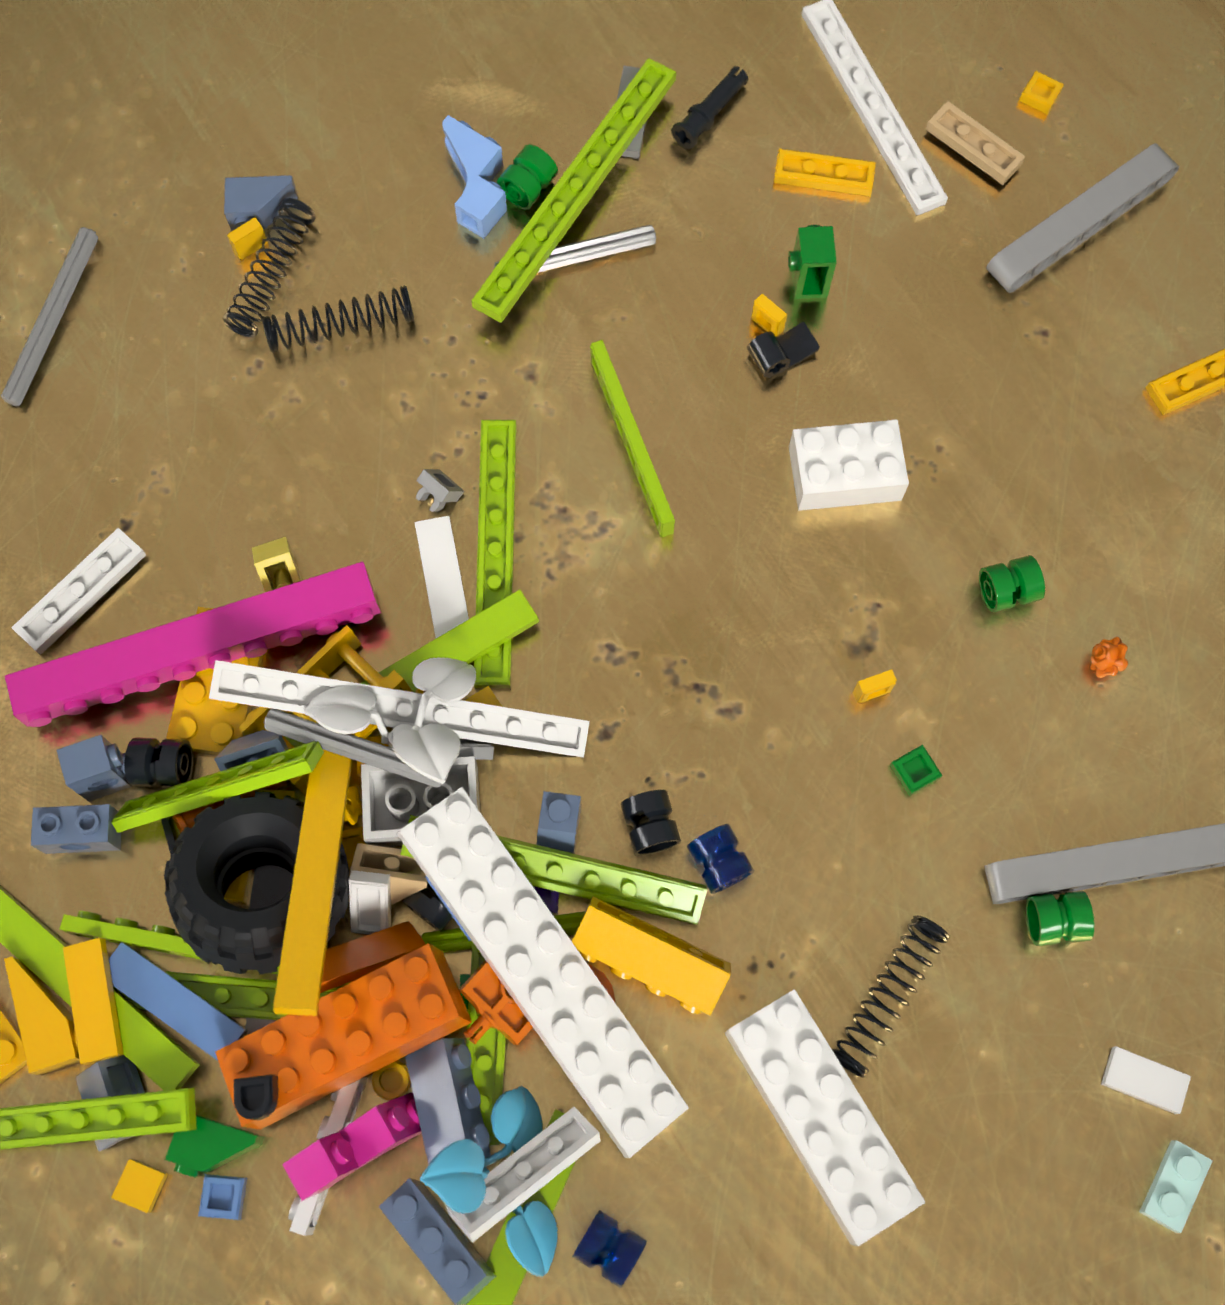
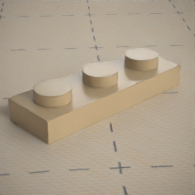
M949 101L936 112L926 126L928 132L1002 185L1023 164L1026 157Z

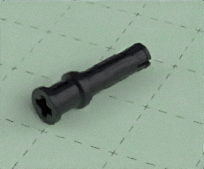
M734 66L700 104H694L689 108L688 115L682 122H677L672 126V136L680 146L686 149L694 148L698 142L697 138L704 131H709L713 127L714 117L747 84L748 75L743 69L736 76L735 74L740 70V67Z

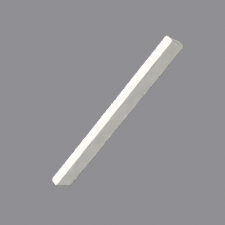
M822 0L803 7L802 17L915 214L918 216L945 205L948 200L946 193L834 1Z

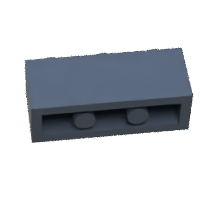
M443 1038L405 1056L428 1165L446 1146L463 1139H469L478 1144L483 1151L484 1158L491 1157L489 1149L490 1137L483 1123L480 1110V1093L474 1083L470 1066L472 1061L471 1054L464 1038Z
M409 1178L379 1206L455 1305H466L496 1277L494 1272L421 1181Z

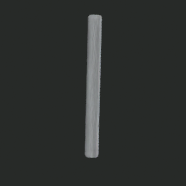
M85 227L79 229L1 394V398L6 403L14 406L21 405L98 241V236L94 230Z

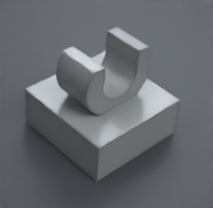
M424 469L416 480L423 486L417 492V500L425 501L429 494H432L434 497V503L429 509L431 512L441 511L446 502H457L464 493V490L440 469Z

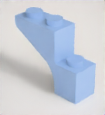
M448 115L442 123L443 131L446 135L445 146L466 183L464 192L455 203L457 223L484 239L507 211L506 194L500 185L492 181L503 168L502 147L493 138L484 137L474 131L468 123L457 121Z

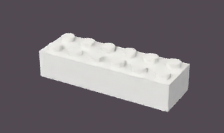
M795 989L726 1031L725 1036L851 1245L860 1246L926 1203Z

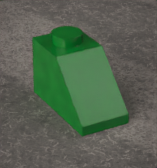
M196 1115L197 1129L174 1132L165 1160L176 1163L175 1172L197 1178L199 1171L212 1172L263 1144L265 1136Z

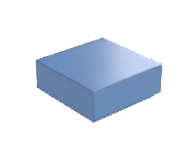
M205 1174L198 1216L241 1220L247 1178Z

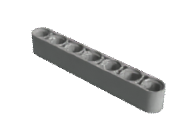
M1156 143L1152 144L997 253L990 260L986 269L1008 293L1014 292L1166 184L1176 174L1179 166Z
M1225 823L987 864L984 868L993 904L1026 900L1030 896L1056 895L1225 866Z

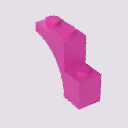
M413 1092L375 1106L342 1130L318 1139L282 1165L301 1201L325 1191L382 1154L422 1134Z

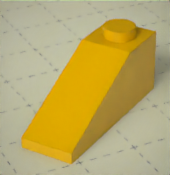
M12 956L5 958L4 962L29 1073L45 1075L80 1063L73 1015L42 980L19 959Z

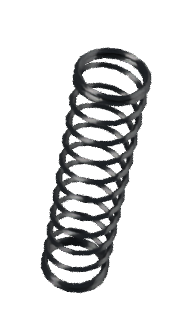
M294 198L283 199L278 209L279 216L274 217L272 221L274 227L267 230L268 238L262 240V249L257 250L255 254L257 260L250 263L251 271L245 273V282L241 283L238 287L240 293L233 296L234 305L227 308V313L222 318L225 325L239 335L250 338L257 336L259 330L253 321L262 322L263 316L252 308L238 305L236 303L237 297L242 296L249 304L259 310H270L269 305L264 300L254 295L243 293L242 287L248 285L256 294L265 299L273 300L276 298L275 294L265 286L248 282V275L254 274L259 281L271 288H281V284L276 278L264 272L254 271L253 265L259 262L269 273L280 278L287 276L285 270L279 265L267 260H260L259 253L264 251L276 263L286 267L292 266L290 258L283 253L294 256L298 254V251L287 241L296 245L303 244L302 237L296 232L307 234L309 230L305 224H312L316 219L314 211L300 200ZM287 207L298 209L306 213L311 219L299 217ZM281 218L292 230L276 226V220ZM284 218L299 223L306 231L294 228ZM275 229L287 241L270 237L271 230ZM278 229L295 235L300 239V242L289 239ZM270 240L281 252L268 248L265 249V242ZM274 241H279L281 243L286 244L287 246L291 247L295 251V253L288 252L282 249ZM268 252L282 256L289 264L277 260ZM263 263L276 267L284 274L281 275L273 272L272 270L267 268ZM257 274L270 278L271 280L275 281L278 284V286L266 282ZM253 286H257L259 288L264 289L265 291L269 292L272 295V297L260 293ZM247 297L253 298L263 303L267 308L256 305ZM231 308H237L243 315L230 312ZM242 309H246L248 311L253 312L254 314L258 315L261 319H257L250 316ZM236 320H239V321L245 323V324H246L247 326H249L251 329H248V328L244 327L243 325H241L240 323H238Z
M407 286L400 287L403 303L398 291L394 287L392 289L394 318L384 293L381 290L379 291L381 322L370 295L366 294L365 304L368 326L356 297L353 296L352 298L354 327L343 301L340 299L338 302L341 331L329 303L326 302L325 311L328 335L317 308L313 305L312 316L315 339L302 309L298 310L301 341L290 314L286 311L285 320L288 345L283 337L276 316L272 315V322L269 316H263L262 322L269 349L272 353L278 351L277 331L285 348H291L290 326L296 341L303 347L305 343L303 322L310 339L316 344L318 341L316 318L327 340L330 341L331 339L330 316L337 333L343 338L345 334L343 311L351 331L356 335L358 332L356 307L365 329L370 332L369 303L379 327L383 329L382 299L391 322L396 326L398 321L395 295L405 320L408 323L414 322Z
M913 916V919H911L912 923L908 924V929L913 936L903 935L900 937V941L905 949L895 948L892 950L893 956L898 962H885V968L890 975H877V981L882 988H869V994L874 1001H861V1007L867 1015L861 1013L853 1014V1020L859 1028L845 1027V1033L852 1042L838 1040L836 1042L839 1050L832 1049L842 1067L857 1076L866 1077L869 1069L848 1054L840 1043L852 1046L874 1059L878 1058L854 1039L848 1030L859 1032L882 1046L885 1045V1042L869 1032L857 1020L856 1016L868 1019L887 1031L893 1032V1029L877 1019L865 1007L864 1003L879 1007L895 1018L902 1019L898 1013L889 1009L878 1000L872 990L885 993L903 1005L910 1006L909 1002L889 990L880 980V977L898 982L911 992L917 993L916 988L899 979L889 969L888 964L904 968L917 978L925 980L924 975L902 962L897 956L896 951L912 955L928 967H933L929 960L914 953L905 944L904 939L907 938L920 942L932 952L941 954L937 947L918 937L911 926H914L925 936L939 943H948L950 939L949 934L941 926L923 916Z

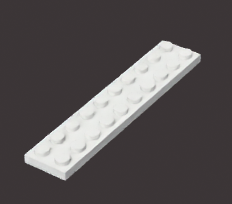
M463 787L396 833L625 1158H631L689 1108Z

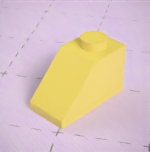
M286 536L252 547L254 564L265 592L302 581Z

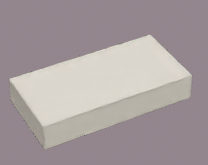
M351 870L349 877L351 932L369 935L391 927L390 874Z
M1112 1047L1101 1085L1171 1113L1181 1114L1191 1076L1119 1047Z

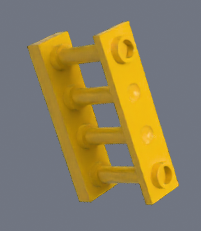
M347 625L341 631L331 635L325 646L296 672L298 674L331 679L329 675L343 661H346L372 686L413 692L404 678L395 670L388 676L383 677L355 651L361 645V642ZM259 707L252 710L238 728L245 735L266 730L264 720L272 708ZM280 710V711H283V712H286V713H290V712H291V711ZM292 712L295 716L318 723L304 713ZM369 724L367 728L357 732L356 736L366 739L378 727L377 725ZM282 736L288 749L295 748L284 736ZM309 773L289 779L306 796Z

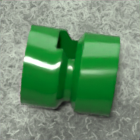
M528 144L515 157L513 164L509 165L498 178L497 184L502 187L506 194V199L513 205L524 210L530 209L540 197V191L546 189L556 177L558 167L551 156L535 145Z
M1032 555L1010 560L1007 566L1003 563L983 567L979 571L981 594L991 612L995 613L1013 608L1016 605V601L1021 605L1042 600L1045 596L1043 573L1037 560Z
M1084 891L1060 894L1058 900L1052 894L1028 897L1026 902V919L1030 937L1036 946L1058 944L1062 937L1066 941L1070 940L1071 942L1092 940L1095 927L1094 915L1090 899Z

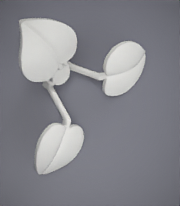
M430 658L418 664L413 671V684L418 689L426 692L422 695L414 726L400 724L395 726L390 733H388L380 714L373 710L376 705L375 695L357 686H338L322 692L308 704L305 709V715L312 717L322 727L340 734L360 732L367 728L371 719H373L381 733V742L393 748L394 753L401 761L420 774L443 784L450 768L459 755L460 739L452 729L440 724H427L421 727L426 707L432 696L443 703H452L464 698L475 684L476 670L472 665H468L464 661L451 658Z

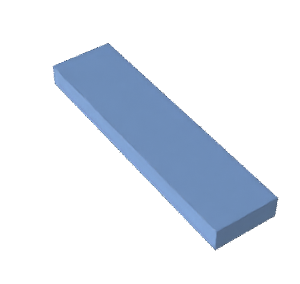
M121 942L110 956L111 978L115 988L217 1061L215 1051L243 1038L248 1031L126 943Z

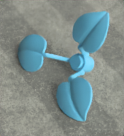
M519 1086L504 1092L493 1106L491 1113L492 1129L496 1138L505 1144L502 1150L485 1159L481 1147L474 1141L469 1139L457 1140L441 1150L421 1175L420 1181L430 1187L453 1211L462 1214L475 1211L483 1202L486 1194L484 1179L487 1178V1173L490 1172L487 1166L506 1157L512 1150L515 1153L542 1132V1117L538 1104L525 1087ZM539 1201L528 1202L523 1209L519 1205L512 1211L516 1216L507 1222L505 1231L508 1246L515 1259L529 1273L541 1277L545 1276L551 1266L557 1246L558 1230L550 1209Z

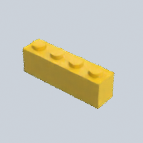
M594 896L572 938V943L584 960L592 963L598 960L610 966L611 972L623 979L630 980L633 977L645 983V988L651 993L661 997H665L666 994L680 1000L679 1003L683 1008L695 1014H700L702 1011L711 1015L731 976V963Z

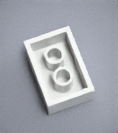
M898 420L793 429L789 453L798 511L902 501L909 481Z
M475 756L457 757L450 768L445 782L438 788L368 764L361 765L363 839L368 845L381 847L402 846L403 842L396 833L408 825L410 815L421 816L461 787H463L480 811L478 766Z

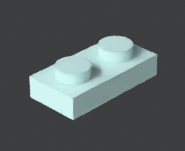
M1171 1140L1139 1212L1169 1230L1181 1233L1213 1160L1177 1140Z

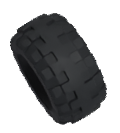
M255 792V797L242 799L240 795L225 798L224 805L214 810L209 806L199 813L194 819L195 825L192 828L185 827L173 844L174 853L171 854L170 861H166L164 872L165 897L170 915L183 941L187 942L195 955L208 964L211 962L215 965L220 964L223 966L224 971L238 974H246L247 970H258L259 974L278 972L277 967L280 966L291 890L278 902L259 909L236 907L227 902L224 897L227 889L237 877L257 866H279L294 875L305 802L288 795L284 799H278L272 792ZM342 842L340 845L327 942L335 934V926L339 923L340 918H344L349 903V869Z

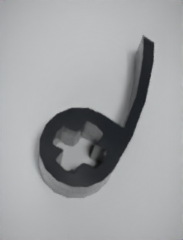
M805 322L799 323L777 338L772 331L762 333L747 346L748 352L765 378L775 376L815 354L820 348Z

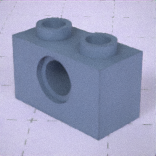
M102 735L56 750L66 785L88 802L132 787L125 776V753L122 754L116 743L111 744Z
M110 804L33 808L31 846L45 854L121 850V832L117 833L111 823L118 810Z

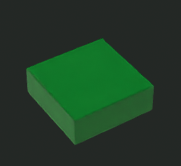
M923 745L890 764V767L909 796L943 776Z

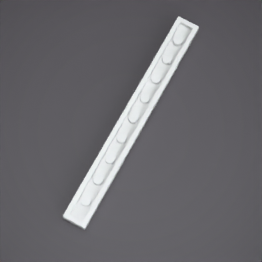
M215 660L209 699L305 714L308 704L322 692L338 686H357L375 695L376 705L373 710L380 714L386 727L394 728L400 724L414 726L423 694ZM432 696L428 701L421 727L427 724H440L452 729L459 738L584 758L590 721L464 700L443 703ZM371 719L370 724L376 725L375 721Z

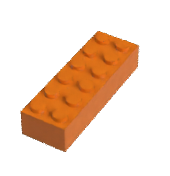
M428 943L319 998L317 1016L288 1014L215 1051L233 1105L234 1079L265 1075L278 1076V1103L274 1112L269 1117L263 1120H251L242 1117L236 1111L241 1127L261 1130L472 1023V1020L443 951Z

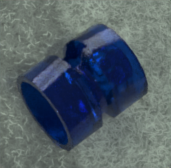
M730 824L714 828L687 845V849L696 866H703L705 869L701 876L711 894L723 891L754 873V869L745 852H738L736 850L739 841Z
M599 1210L572 1257L590 1269L599 1266L601 1268V1276L621 1288L648 1241L630 1229L620 1231L618 1221Z

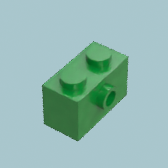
M809 225L798 228L794 251L788 252L789 272H792L794 299L828 298L837 263L833 226Z

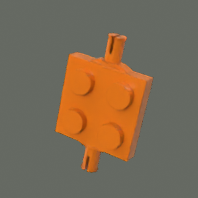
M486 960L459 989V992L474 1006L479 1015L474 1023L463 1033L467 1038H470L469 1040L472 1043L477 1044L479 1039L491 1027L499 1030L513 1045H518L533 1028Z

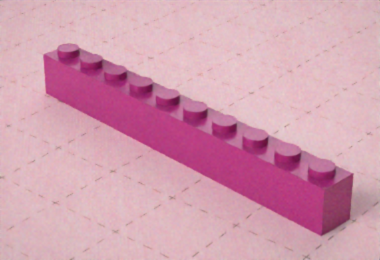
M362 561L4 676L14 717L27 727H40L49 724L53 718L65 714H82L88 710V707L99 703L111 704L119 702L124 698V695L137 691L150 692L159 688L160 684L171 680L183 681L190 679L196 675V672L208 668L214 669L215 660L232 663L233 660L242 657H259L270 648L280 645L293 646L300 643L305 637L314 634L327 635L335 632L339 626L351 622L354 624L367 622L373 618V615L379 614L381 611L369 573Z

